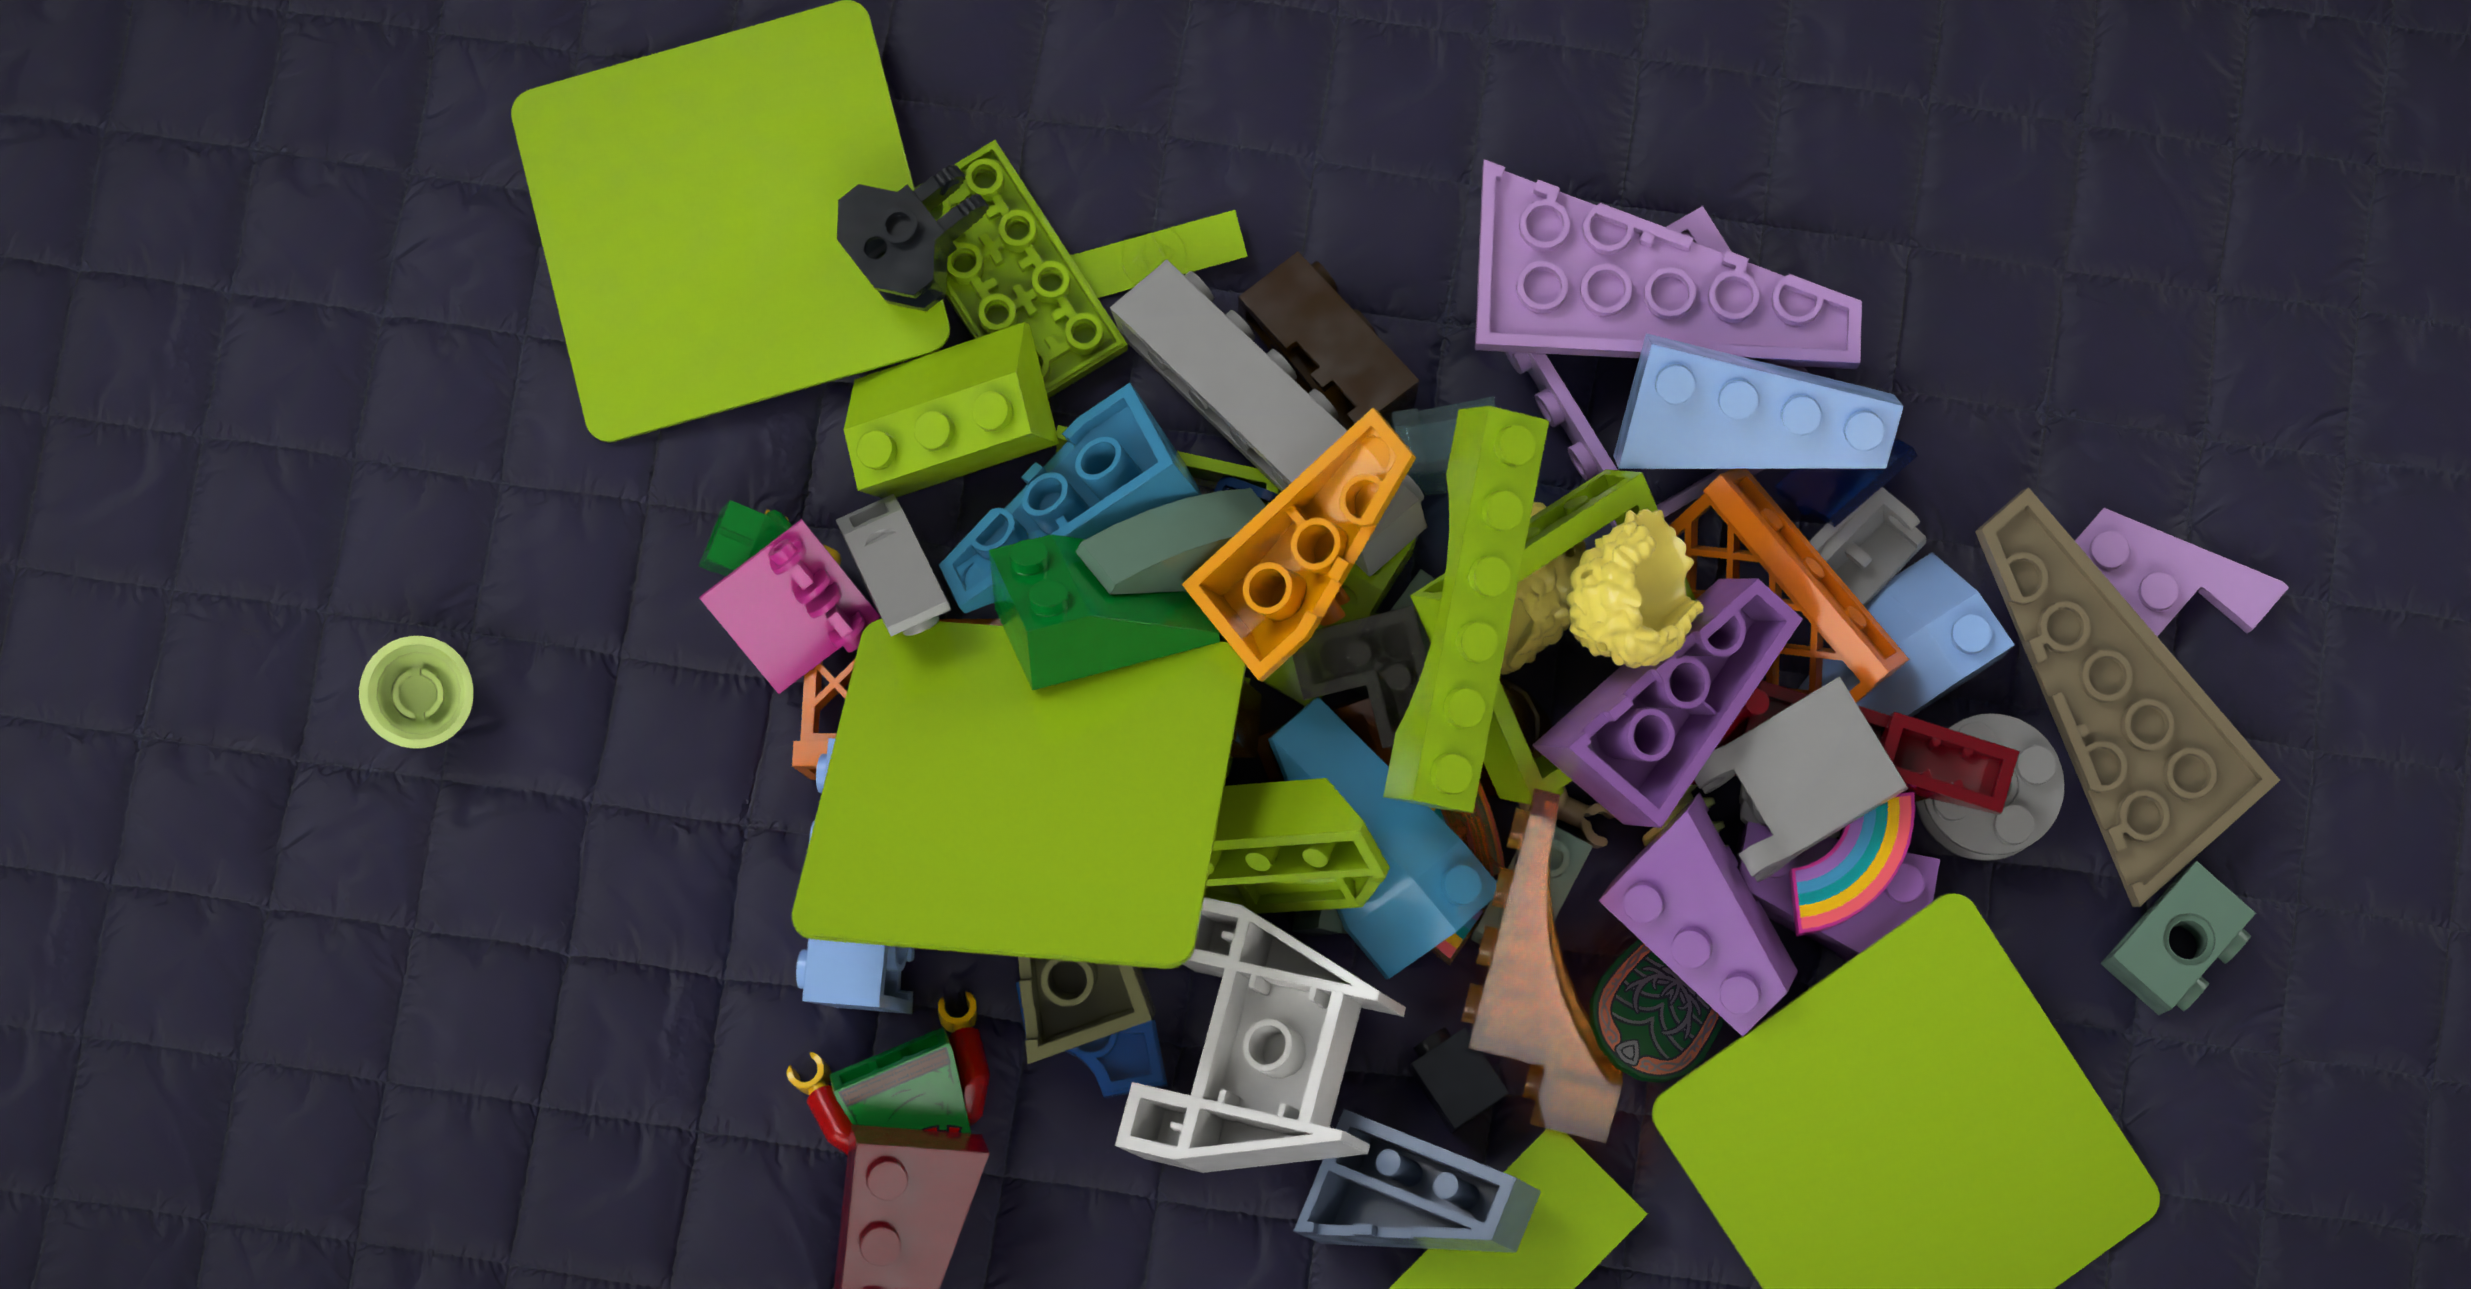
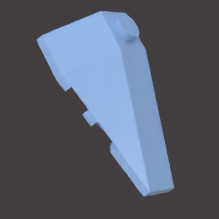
M1933 552L1895 575L1865 606L1910 660L1893 675L1883 680L1857 705L1887 715L1897 712L1913 717L2001 660L2015 645L1980 593ZM1823 659L1822 686L1839 676L1849 691L1860 683L1843 661ZM1809 675L1798 689L1809 690Z

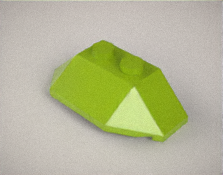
M1327 778L1224 786L1204 897L1239 904L1256 914L1359 908L1365 905L1379 884L1383 882L1390 867L1364 821Z

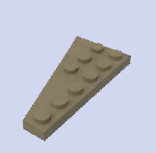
M2028 487L2021 490L1979 527L1975 533L2132 907H2140L2273 788L2280 779Z

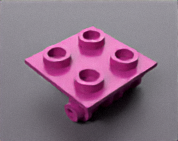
M802 519L699 597L778 694L842 646L849 653L858 649L864 629L880 618L879 613Z

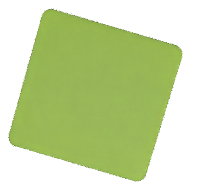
M852 0L837 1L532 88L521 93L514 101L511 109V118L582 411L589 432L598 440L609 443L625 440L938 351L947 342L950 334V324L943 299L927 312L888 304L837 240L838 200L858 184L898 192L908 184L912 191L915 190L871 19L867 10L858 2Z
M882 619L872 622L864 629L861 635L792 910L794 928L803 937L813 940L1162 969L1175 968L1184 964L1190 959L1195 949L1246 664L1228 642H1218L1032 690L1003 626L938 621L930 629L915 635L906 636L903 632L890 636Z
M1950 893L1935 899L1748 1031L1743 1037L1741 1036L1663 1091L1655 1100L1652 1108V1119L1656 1129L1762 1289H2055L2149 1221L2156 1214L2160 1204V1193L2156 1183L1976 906L1970 899L1960 894Z

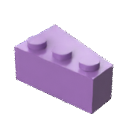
M1699 792L1613 879L1599 899V902L1743 1037L1787 994L1798 970L1760 901H1755L1737 868L1738 861L1730 847H1726L1707 814L1709 809Z
M1748 821L1739 832L1735 858L1739 863L1737 868L1755 901H1760L1768 918L1796 933L1789 871L1792 868L1809 865L1824 857L1832 850L1838 839L1827 837L1796 856L1770 877L1757 882L1755 877L1750 875L1738 854L1751 845L1773 835L1768 826ZM1906 853L1897 874L1887 888L1870 905L1854 917L1835 927L1805 936L1836 952V956L1848 962L1933 902L1940 859Z

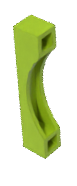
M1493 406L1458 410L1446 472L1449 494V540L1441 603L1422 674L1409 707L1395 733L1384 798L1441 810L1474 812L1549 420Z

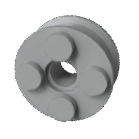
M2002 714L1972 716L1948 728L2020 752L2002 814L1997 815L1930 798L1915 802L1920 820L1928 833L1936 842L1950 852L1978 861H1992L2013 856L2039 840L2056 820L2064 797L2062 766L2050 742L2030 724L2018 718Z

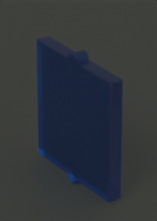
M1895 437L1887 468L1793 469L1775 485V488L1779 495L1796 504L1802 515L1812 513L1836 527L1918 457L1912 446Z

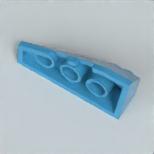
M1128 383L1077 417L1062 433L1067 442L1047 464L1042 467L1035 462L1021 477L1027 485L1004 509H991L939 564L959 608L964 613L994 603L989 550L1051 534L1088 539L1119 522L1150 509L1184 498L1202 495L1186 464L1131 383Z
M1319 697L1309 702L1268 738L1284 780L1327 778L1364 821L1390 867L1386 878L1379 884L1363 907L1337 909L1345 931L1385 979H1390L1456 933L1503 890L1463 840L1430 807L1383 797L1389 767Z

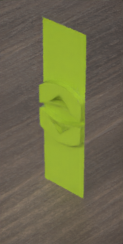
M1232 210L1070 256L1097 298L1132 289L1166 259L1182 274H1186L1189 271L1193 272L1247 257V252L1236 211Z

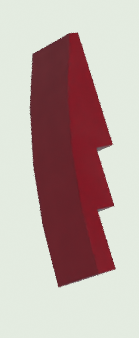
M1761 680L1756 689L1766 692L1769 697V707L1763 714L1746 719L1742 735L1808 695ZM1858 705L1909 788L1904 792H1914V795L1997 815L2002 814L2020 751L1901 713L1893 712L1891 715H1887Z

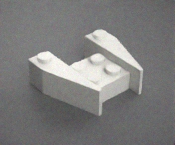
M1204 897L1195 949L1190 959L1183 965L1195 972L1222 977L1191 1095L1132 1082L1115 1146L1147 1160L1201 1173L1368 1154L1370 1144L1343 1130L1330 1128L1361 1008L1404 1017L1406 1007L1246 907Z

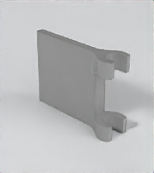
M1840 676L1732 742L1714 749L1694 779L1699 789L1702 788L1703 792L1708 794L1725 784L1735 774L1738 776L1773 835L1751 845L1738 854L1750 875L1755 877L1757 882L1770 877L1802 852L1909 789Z

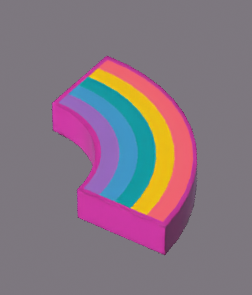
M1914 792L1900 793L1845 826L1835 846L1824 857L1809 865L1792 868L1789 871L1796 936L1824 931L1849 920L1870 905L1887 888L1897 874L1911 841L1915 816Z

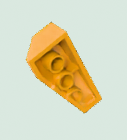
M1375 408L1369 410L1181 584L1254 676L1261 682H1264L1311 639L1417 458Z

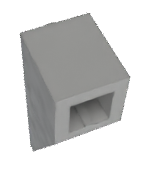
M894 494L836 519L862 581L890 636L903 632L906 636L924 632L938 623L940 619L938 615L951 610L907 517Z

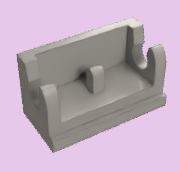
M1871 477L1809 542L1865 607L1926 544V536L1916 528L1920 523L1917 516L1885 490L1880 482Z

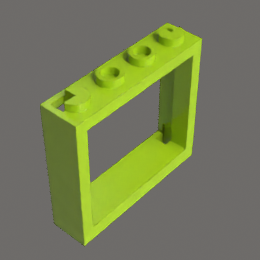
M1605 469L1530 518L1518 582L1613 520H1615L1617 526L1624 523L1626 513L1629 510L1633 511L1636 515L1643 509H1649L1652 512L1658 510L1643 472ZM1445 573L1410 595L1430 642L1433 638L1440 608ZM1685 578L1686 596L1696 600L1689 582ZM1499 680L1484 755V765L1499 799L1529 804L1532 807L1549 804L1564 793V786L1572 780L1545 756L1542 755L1534 760Z

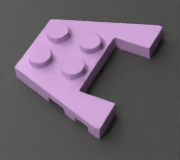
M2106 508L2100 511L2075 540L2157 637L2196 592L2248 634L2289 588L2281 580Z

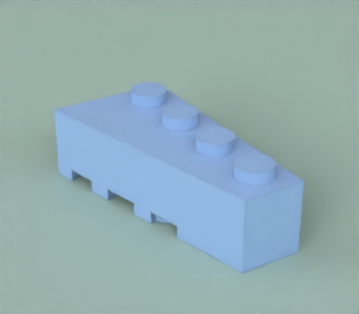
M1646 333L1613 457L1618 469L1887 468L1904 406L1891 393Z

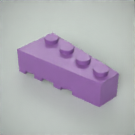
M1758 578L1718 579L1695 600H1699L1704 609L1691 623L1692 628L1687 636H1685V643L1680 650L1656 666H1640L1634 669L1623 664L1532 746L1622 824L1662 828L1803 620L1800 615Z

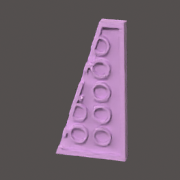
M1484 159L1482 166L1475 350L1639 358L1645 335L1648 333L1773 365L1857 369L1860 365L1861 300L1791 274L1783 276L1749 263V258L1727 250L1726 253L1719 252L1693 242V237L1602 203L1594 205L1560 192V187L1541 180L1533 182L1504 171L1505 167Z

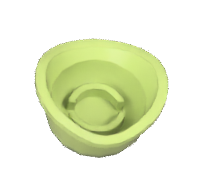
M426 636L402 637L382 647L366 665L359 685L361 711L369 726L386 741L406 748L433 747L454 736L468 719L473 703L472 677L463 658L446 643Z

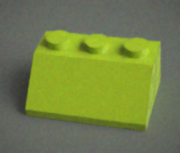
M1027 322L855 379L843 429L858 491L880 498H885L892 494L897 498L1059 444L1031 327Z

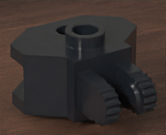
M955 164L944 167L914 191H912L908 184L898 192L858 184L838 200L837 240L888 304L927 312L946 297L948 256L957 250L953 241L970 229L979 219L983 218V215L989 209V205L982 196L976 194L961 201L937 221L930 214V211L946 200L949 195L953 194L963 184L965 175Z

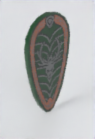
M1640 939L1626 949L1601 976L1590 999V1026L1599 1049L1617 1069L1640 1081L1665 1083L1687 1075L1705 1058L1724 1022V1019Z

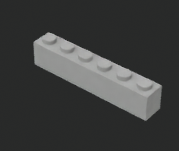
M1166 259L1110 307L1118 330L1125 341L1282 492L1345 434L1347 430L1337 421L1339 415L1336 409L1320 391L1313 389L1307 393L1295 381L1297 375L1294 369L1279 352L1271 349L1266 354L1253 342L1255 335L1252 329L1238 313L1230 310L1224 314L1212 303L1214 296L1198 275L1192 271L1183 275ZM1409 475L1405 476L1355 562L1369 577L1427 528L1420 503L1424 500V495Z

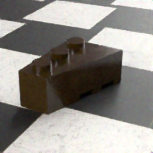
M1297 251L1238 296V314L1245 320L1269 351L1271 349L1276 350L1288 361L1297 375L1295 381L1307 393L1317 389L1331 402L1339 415L1337 421L1347 431L1372 408L1378 410L1392 428L1414 411L1420 380L1377 336L1374 328L1365 316L1357 309L1353 310L1337 293L1339 290L1337 284L1318 261L1310 264Z

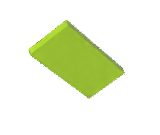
M997 141L990 142L955 163V166L957 165L965 175V180L959 189L930 211L934 219L937 221L961 201L972 195H981L989 205V209L983 215V218L979 219L970 229L953 241L957 250L948 256L946 298L971 337L975 339L1023 322L1029 323L1048 398L1126 352L1128 344Z
M1554 1121L1503 1172L1541 1191L1517 1252L1427 1249L1389 1289H1575L1648 1214Z

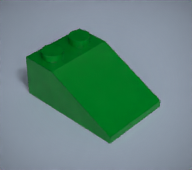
M1051 534L989 550L995 610L1032 690L1220 642L1219 631L1187 591L1110 595L1076 553L1080 543L1086 539Z

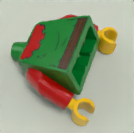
M965 991L966 1002L969 1008L965 1016L960 1018L949 1016L945 1010L944 998L941 997L938 1002V1013L942 1028L831 1074L829 1065L818 1054L810 1052V1056L817 1064V1073L812 1080L801 1082L795 1068L791 1065L788 1066L786 1072L788 1080L798 1090L809 1095L806 1101L826 1140L831 1145L848 1155L851 1125L971 1133L970 1126L983 1116L991 1073L980 1031L973 1028L977 1020L976 1000L970 992ZM945 1029L949 1032H952V1034L949 1036V1039Z

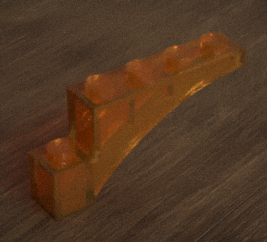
M1534 788L1529 810L1515 809L1507 841V847L1518 849L1513 870L1500 867L1491 906L1502 908L1497 928L1485 925L1476 964L1487 966L1482 986L1470 983L1461 1021L1472 1024L1468 1048L1530 1063L1522 1097L1533 1100L1530 1124L1606 1143L1622 1088L1623 1072L1617 1069L1599 1049L1590 1026V1018L1578 998L1563 959L1554 922L1550 883L1551 848L1560 794Z

